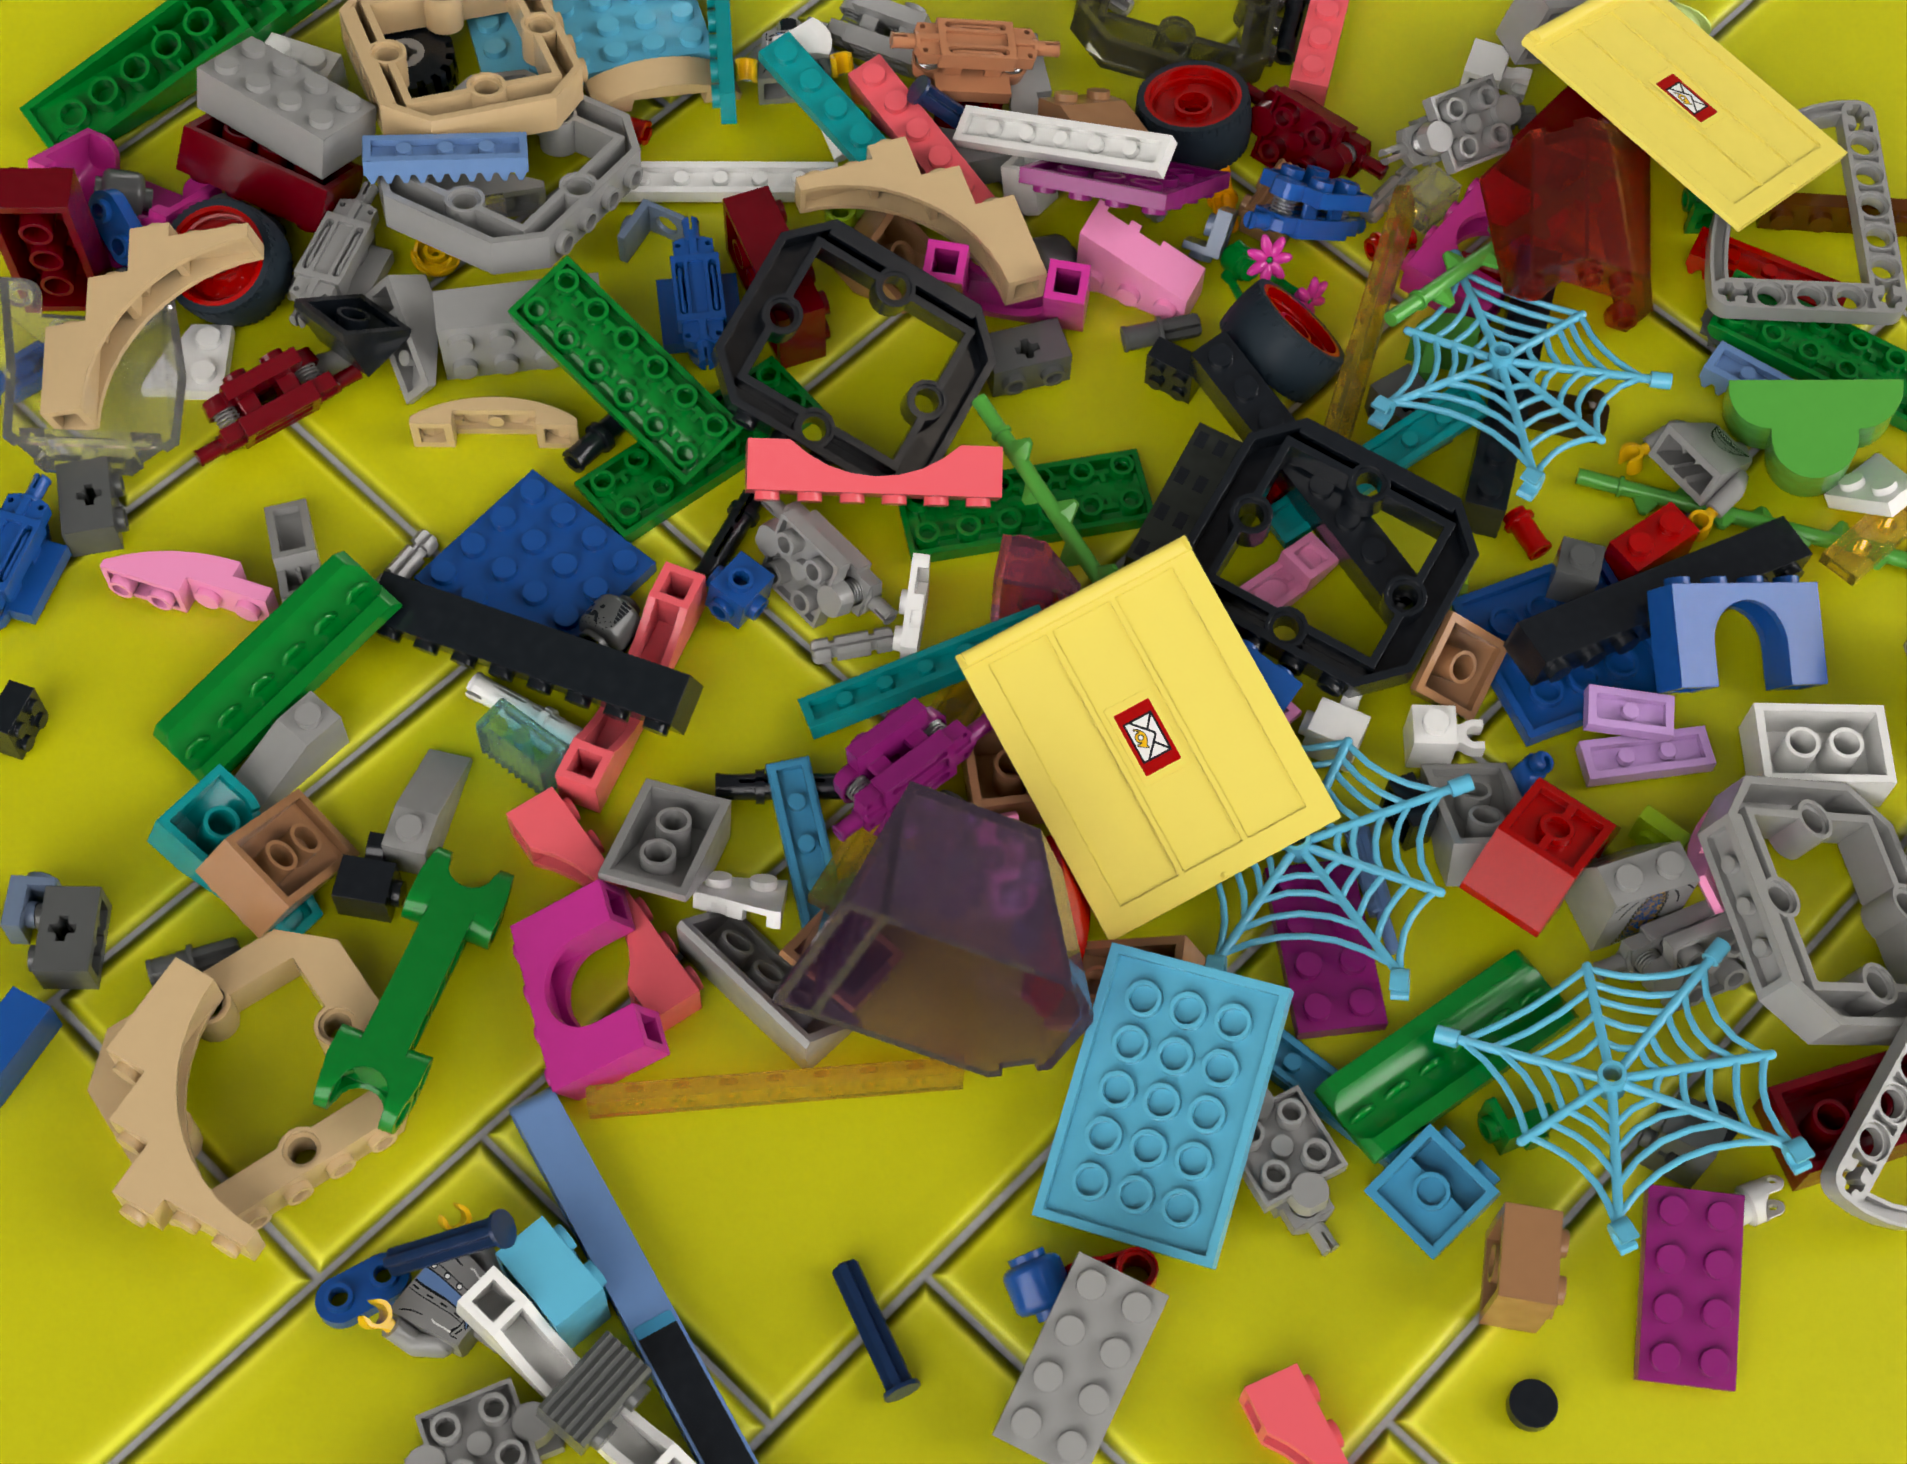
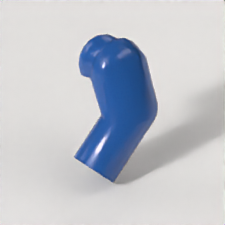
M1538 751L1528 754L1511 769L1510 772L1522 797L1539 777L1543 779L1547 773L1552 771L1554 761L1549 753Z

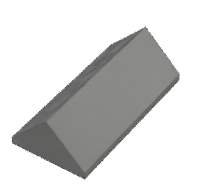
M706 912L682 919L678 923L677 934L680 953L806 1073L815 1067L858 1025L851 1016L779 955L780 950L747 919L741 921L726 917L720 913Z

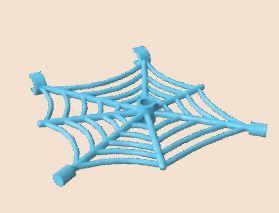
M1451 250V252L1462 256L1460 250ZM1471 273L1451 288L1454 297L1459 283H1461L1466 296L1460 312L1448 326L1435 335L1423 331L1434 323L1447 309V307L1441 305L1431 317L1417 327L1406 326L1403 329V333L1413 339L1414 362L1412 370L1406 382L1391 397L1386 398L1378 395L1370 404V407L1374 408L1375 411L1369 417L1367 424L1383 430L1392 418L1396 407L1426 410L1468 423L1492 436L1526 466V470L1520 476V479L1524 480V482L1517 490L1516 496L1532 502L1544 483L1546 474L1543 473L1544 468L1556 455L1568 448L1583 443L1596 441L1600 445L1605 444L1606 437L1600 433V415L1609 399L1620 390L1639 382L1648 383L1650 388L1670 390L1673 373L1651 371L1650 374H1642L1620 360L1593 333L1586 320L1587 313L1584 310L1578 311L1529 297ZM1469 280L1519 301L1566 314L1570 317L1563 320L1502 301L1472 287ZM1477 297L1515 313L1555 325L1548 329H1542L1496 316L1482 310ZM1470 304L1476 320L1455 339L1443 338L1466 315ZM1487 319L1513 329L1537 335L1531 339L1509 335L1489 326ZM1580 321L1588 338L1597 349L1624 371L1609 370L1597 360L1581 340L1575 324ZM1480 326L1484 337L1477 345L1470 347L1460 343ZM1569 327L1574 342L1586 359L1596 368L1583 365L1571 348L1563 330ZM1558 334L1566 353L1574 365L1561 363L1552 349L1551 337ZM1494 336L1501 338L1505 341L1517 343L1520 345L1514 348L1511 344L1507 342H1496ZM1420 340L1433 344L1435 358L1430 377L1423 387L1405 393L1412 385L1419 370L1421 360ZM1544 342L1547 354L1553 363L1539 361L1533 354L1532 348ZM1488 344L1490 351L1486 352L1481 349ZM1441 346L1451 350L1452 365L1446 378L1434 382L1439 374L1441 364ZM1458 352L1468 355L1464 371L1456 373L1459 364ZM1526 352L1527 358L1529 360L1518 359L1515 357ZM1474 358L1486 361L1472 367ZM1517 368L1532 369V371L1529 373V376H1526ZM1540 371H1549L1542 378L1540 386L1535 383V376ZM1483 372H1486L1487 376L1478 375ZM1556 373L1573 374L1562 385L1557 399L1546 391L1549 380ZM1509 375L1514 377L1520 383L1512 384ZM1582 376L1597 377L1579 391L1574 403L1575 413L1563 404L1569 387ZM1468 379L1489 384L1504 391L1507 401L1496 393L1461 381ZM1607 379L1623 380L1624 382L1617 384L1600 399L1593 414V427L1582 419L1581 405L1586 393L1595 385ZM1450 387L1480 394L1494 400L1511 413L1513 423L1500 413L1476 401L1435 391ZM1529 389L1535 396L1517 403L1514 391ZM1418 398L1439 399L1472 407L1498 420L1516 434L1522 452L1496 430L1472 417L1451 409L1422 402H1413V400ZM1543 400L1552 407L1535 414L1524 422L1522 420L1520 410L1531 404ZM1560 413L1570 421L1548 429L1535 437L1531 442L1528 440L1525 429L1540 419ZM1578 427L1587 434V436L1567 441L1556 447L1536 467L1531 449L1538 443L1552 435Z
M1345 737L1343 740L1302 745L1305 752L1339 748L1334 759L1311 763L1315 769L1330 767L1322 783L1336 808L1351 820L1338 825L1330 823L1325 826L1327 829L1310 834L1295 842L1303 844L1294 846L1295 843L1282 849L1281 851L1286 850V854L1276 868L1273 856L1271 855L1266 858L1270 877L1264 885L1258 863L1251 866L1255 874L1258 894L1249 907L1248 892L1242 873L1234 875L1241 896V919L1227 939L1229 922L1227 899L1222 882L1216 885L1220 902L1221 925L1214 955H1207L1205 966L1227 972L1228 955L1251 946L1281 940H1313L1332 943L1363 953L1386 965L1390 970V1000L1409 1001L1410 969L1404 968V952L1408 932L1424 906L1434 896L1444 897L1446 894L1444 888L1436 886L1425 863L1424 834L1429 817L1442 797L1451 794L1454 798L1475 790L1470 774L1467 773L1448 780V785L1439 788L1409 781L1386 771L1361 753L1352 744L1353 740L1351 737ZM1350 751L1366 767L1384 778L1408 788L1427 793L1404 800L1384 791L1361 775L1348 761L1346 755ZM1343 765L1356 780L1371 791L1396 804L1381 808L1357 791L1339 772L1341 766ZM1336 779L1353 797L1374 812L1359 817L1344 806L1331 790L1334 780ZM1430 802L1422 815L1415 840L1417 862L1426 882L1410 877L1401 860L1399 838L1402 824L1411 808ZM1401 812L1395 824L1391 840L1393 860L1400 872L1397 873L1384 868L1380 856L1379 839L1385 818ZM1376 821L1371 842L1374 865L1359 859L1356 840L1359 827ZM1350 830L1348 844L1351 857L1343 854L1340 845L1342 833ZM1334 837L1333 847L1335 851L1314 845V843ZM1313 855L1331 860L1332 862L1323 869ZM1292 861L1295 863L1306 862L1313 871L1294 872L1283 875ZM1343 864L1354 868L1340 891L1329 874L1335 867ZM1361 871L1378 876L1364 893L1356 911L1346 898L1353 882ZM1294 879L1320 880L1330 894L1307 889H1287L1274 894L1270 893L1278 883ZM1385 879L1402 884L1384 908L1374 934L1362 919L1370 897ZM1409 887L1427 894L1410 912L1400 931L1395 961L1380 941L1391 911ZM1288 896L1318 897L1339 904L1350 918L1347 919L1332 913L1296 910L1269 914L1252 921L1264 903ZM1305 917L1331 920L1358 929L1375 951L1338 937L1313 933H1280L1235 944L1244 931L1267 922Z
M1716 937L1702 954L1703 961L1700 964L1668 972L1622 973L1593 967L1590 962L1585 961L1579 970L1528 1006L1498 1022L1466 1036L1461 1035V1030L1437 1025L1434 1033L1433 1043L1457 1048L1458 1045L1463 1046L1482 1062L1500 1084L1515 1111L1522 1133L1516 1139L1518 1146L1523 1147L1529 1142H1533L1566 1159L1591 1183L1602 1200L1611 1220V1223L1607 1224V1230L1621 1256L1638 1249L1639 1246L1635 1239L1640 1237L1631 1220L1624 1215L1647 1188L1662 1175L1685 1161L1713 1151L1742 1146L1773 1145L1781 1148L1783 1157L1795 1176L1813 1168L1809 1159L1815 1157V1153L1802 1136L1791 1139L1782 1128L1770 1105L1767 1092V1069L1769 1060L1777 1057L1776 1051L1773 1049L1761 1050L1737 1036L1719 1016L1710 995L1708 970L1712 966L1717 967L1731 950L1729 943L1719 937ZM1594 974L1618 980L1632 981L1672 979L1691 974V976L1679 990L1646 992L1621 989L1595 981ZM1584 976L1586 989L1554 1013L1529 1028L1498 1042L1489 1043L1478 1040V1038L1494 1032L1534 1011ZM1700 980L1702 982L1703 997L1714 1022L1733 1042L1751 1053L1734 1055L1713 1044L1699 1029L1691 1013L1689 994ZM1597 989L1624 997L1672 999L1664 1008L1635 1006L1599 997ZM1588 997L1591 1013L1553 1043L1532 1054L1505 1047L1535 1033L1560 1018ZM1681 1003L1683 1004L1685 1018L1693 1034L1709 1050L1722 1057L1704 1060L1683 1041L1672 1017V1014ZM1601 1005L1631 1013L1656 1015L1657 1017L1649 1027L1625 1024L1604 1016ZM1594 1022L1596 1037L1581 1051L1560 1061L1542 1057L1571 1040L1590 1023ZM1665 1023L1676 1044L1695 1062L1676 1064L1662 1051L1655 1035ZM1605 1024L1622 1031L1642 1033V1036L1634 1045H1620L1608 1040ZM1649 1043L1656 1056L1668 1066L1658 1067L1650 1061L1644 1050ZM1599 1045L1602 1064L1599 1066L1598 1071L1571 1064L1587 1056ZM1610 1049L1627 1054L1619 1062L1612 1059ZM1479 1051L1501 1056L1522 1077L1535 1098L1542 1119L1540 1123L1531 1129L1528 1128L1522 1107L1508 1082ZM1638 1056L1643 1064L1649 1068L1647 1070L1627 1073L1628 1068ZM1515 1060L1541 1068L1553 1090L1559 1108L1558 1111L1549 1116L1538 1088L1528 1072ZM1760 1062L1758 1079L1761 1102L1778 1136L1751 1126L1741 1097V1065ZM1732 1066L1733 1098L1741 1122L1719 1115L1713 1094V1069ZM1550 1070L1568 1074L1575 1083L1579 1096L1566 1105L1560 1087ZM1705 1071V1094L1710 1111L1690 1103L1687 1086L1688 1073ZM1679 1075L1681 1100L1660 1093L1664 1077ZM1580 1078L1595 1081L1597 1084L1586 1091L1584 1083ZM1654 1079L1652 1090L1633 1083ZM1625 1091L1645 1098L1630 1105L1619 1115L1618 1099L1623 1097ZM1600 1095L1603 1099L1607 1100L1608 1113L1595 1103L1593 1099ZM1654 1102L1675 1109L1659 1112L1634 1125L1620 1140L1619 1126L1635 1111ZM1584 1105L1589 1106L1609 1124V1134L1594 1120L1577 1112V1110ZM1691 1115L1708 1121L1707 1123L1687 1126L1658 1138L1637 1154L1622 1172L1621 1150L1641 1130L1662 1119ZM1571 1116L1594 1129L1610 1145V1161L1598 1147L1578 1132L1559 1124V1122ZM1723 1127L1751 1137L1750 1139L1710 1144L1678 1156L1654 1171L1633 1190L1623 1203L1624 1183L1638 1164L1662 1145L1694 1132ZM1552 1128L1575 1139L1592 1152L1611 1175L1612 1202L1602 1184L1585 1165L1565 1150L1538 1136Z

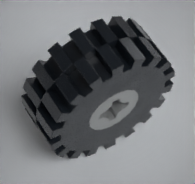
M427 27L384 34L385 39L397 40L406 47L410 83L408 91L411 98L454 90L453 85L458 86L459 72L450 35L435 34L429 31Z

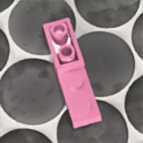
M147 551L106 558L100 564L108 587L115 594L124 598L135 596L147 600L155 607L166 611L176 609L188 613L194 600L207 608H224L235 612L245 620L255 622L257 620L264 621L279 607L273 588L248 581L241 562L220 556L183 551Z

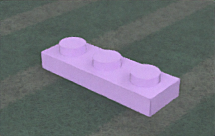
M1705 725L1674 729V737L1669 742L1615 736L1579 741L1575 748L1586 787L1711 772L1717 764Z

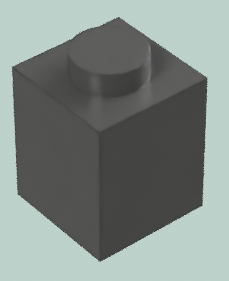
M1564 536L1552 563L1545 598L1566 603L1594 592L1599 582L1606 547Z

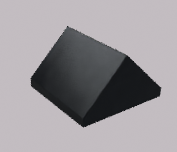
M363 294L297 298L294 301L295 309L319 341L368 377L411 334L412 329Z

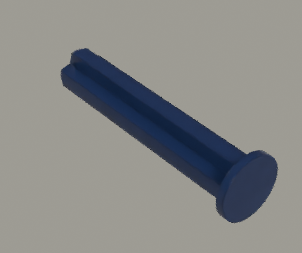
M919 76L912 83L907 93V101L912 105L918 103L954 129L957 128L965 107L932 85L928 76Z
M497 1209L492 1211L486 1219L389 1248L386 1257L383 1259V1266L388 1268L390 1275L397 1277L497 1246L500 1249H507L512 1247L516 1241V1225L508 1211Z
M852 1259L838 1264L832 1272L833 1277L886 1390L883 1395L885 1402H895L909 1396L921 1386L919 1379L912 1378L859 1262Z

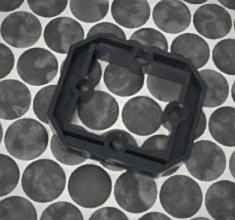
M838 219L780 233L711 353L725 407L734 415L732 420L736 424L752 432L756 428L770 436V438L791 439L805 452L829 466L850 473L870 476L900 475L923 469L941 460L971 409L972 401L980 393L997 362L980 304ZM815 258L869 289V302L878 314L889 317L906 311L957 342L936 381L920 380L914 383L903 396L900 404L901 415L910 427L892 459L836 427L833 418L825 410L817 407L806 409L748 375L767 341L775 344L785 343L791 340L799 329L803 320V309L799 301L793 296ZM883 285H896L901 292L902 298L899 300L888 298L883 292ZM775 310L785 312L790 319V325L786 327L776 326L770 319V312ZM923 395L928 397L933 404V411L931 413L921 412L915 405V396ZM805 423L817 425L822 432V438L818 441L808 440L802 433V425Z
M1309 418L1250 432L1187 537L1192 551L1241 638L1253 643L1261 654L1264 652L1277 659L1278 664L1288 668L1293 675L1301 676V674H1304L1317 681V687L1323 692L1334 697H1339L1341 694L1347 698L1403 685L1410 681L1479 556L1460 497ZM1287 461L1344 490V503L1353 514L1369 517L1382 510L1437 539L1416 577L1399 575L1391 579L1386 585L1379 603V614L1389 626L1371 657L1310 626L1304 614L1298 609L1290 606L1277 608L1220 577L1238 545L1255 547L1262 544L1268 537L1273 519V509L1266 496ZM1367 483L1375 487L1378 493L1373 496H1366L1361 494L1356 486ZM1244 514H1252L1258 517L1261 523L1255 527H1248L1242 524L1239 518ZM1405 595L1411 599L1414 607L1401 609L1394 604L1392 597ZM1278 626H1287L1294 631L1296 637L1284 641L1279 639L1273 630Z

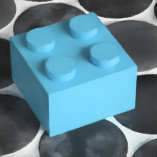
M541 1216L517 1235L512 1247L499 1249L495 1255L502 1273L532 1302L557 1334L573 1349L611 1318L607 1303L610 1296L604 1286L607 1284V1280L591 1260L584 1264L581 1262V1259L574 1250L577 1247L575 1241L561 1224H557L553 1228Z

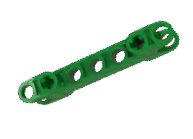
M442 847L436 848L420 869L408 893L401 917L419 924L365 1031L344 1023L338 1029L324 1059L314 1093L313 1105L328 1109L342 1093L356 1088L367 1089L377 1094L383 1103L384 1110L378 1124V1129L390 1134H394L413 1109L433 1063V1057L415 1051L419 1040L467 942L487 950L492 945L502 924L514 875L500 870L488 884L482 887L471 888L457 883L450 875L449 868L454 852Z

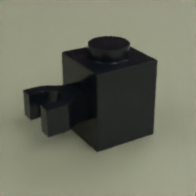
M370 831L364 858L343 854L331 893L338 914L391 923L395 908L403 906L407 883L402 881L397 863L387 862L381 847L384 834Z

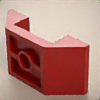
M1539 777L1497 827L1459 888L1537 938L1558 912L1573 884L1595 857L1600 858L1617 836L1621 827Z

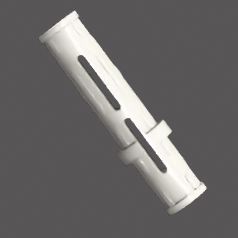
M481 672L476 673L466 687L468 691L465 692V695L469 699L481 703L494 712L525 727L532 732L534 738L540 741L546 739L566 751L573 738L583 730V728L559 716L558 710L550 706L544 708L506 686L493 681V679Z

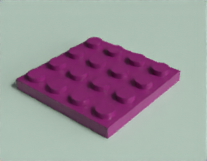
M1040 160L1020 166L1018 182L1033 185L1032 190L1038 193L1054 194L1057 190L1069 192L1068 197L1073 200L1091 201L1095 197L1105 199V205L1109 207L1128 208L1129 204L1141 206L1142 213L1161 216L1165 215L1167 210L1182 209L1183 204L1198 203L1200 198H1212L1214 193L1228 189L1231 172L1170 161L1164 179Z

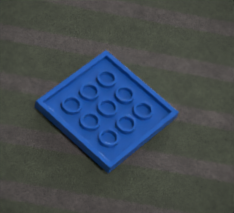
M532 469L416 574L414 580L579 637L581 633L579 630V619L602 594H613L630 597L657 569L654 560Z
M1605 558L1603 559L1600 578L1595 591L1619 582ZM1552 563L1456 597L1452 604V611L1506 642L1517 622L1564 604V602L1545 598ZM1651 638L1645 639L1627 653L1619 655L1616 651L1605 656L1602 661L1593 667L1586 669L1582 665L1571 670L1569 674L1559 681L1551 683L1549 680H1546L1534 686L1530 685L1507 652L1491 683V687L1526 747L1583 726L1584 690L1589 684L1657 693Z

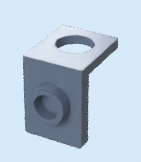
M643 199L632 216H626L621 224L620 232L617 235L620 260L628 263L650 231L673 241L684 238L681 222L685 216L647 199ZM659 217L669 219L676 226L677 230L667 228L660 221Z

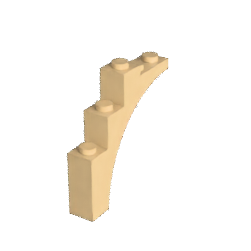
M906 136L892 140L882 139L875 144L867 145V156L864 161H850L839 167L823 171L814 170L803 176L796 177L795 203L799 214L817 210L844 208L884 212L909 219L934 230L954 243L969 245L970 257L987 274L1005 306L1043 296L1047 271L1015 196L991 197L982 203L976 204L960 165L946 169L936 168L929 173L921 175Z
M169 222L151 223L147 226L131 228L129 230L127 271H113L105 275L88 277L85 320L67 321L64 324L45 328L40 415L59 435L100 428L101 412L106 391L116 367L138 333L168 303L184 291L213 275L242 264L264 260V244L249 223H232L225 227L201 231L191 230L183 234H178Z
M175 957L106 1047L107 1053L115 1063L112 1070L119 1077L134 1085L108 1120L119 1134L116 1141L128 1151L138 1155L112 1190V1193L122 1205L119 1213L141 1228H144L147 1222L163 1231L169 1221L172 1220L190 1234L196 1235L199 1230H202L214 1237L211 1242L212 1245L233 1259H236L241 1253L255 1261L266 1246L265 1242L255 1228L237 1217L208 1187L193 1155L188 1133L186 1104L192 1061L199 1040L224 996L214 978Z

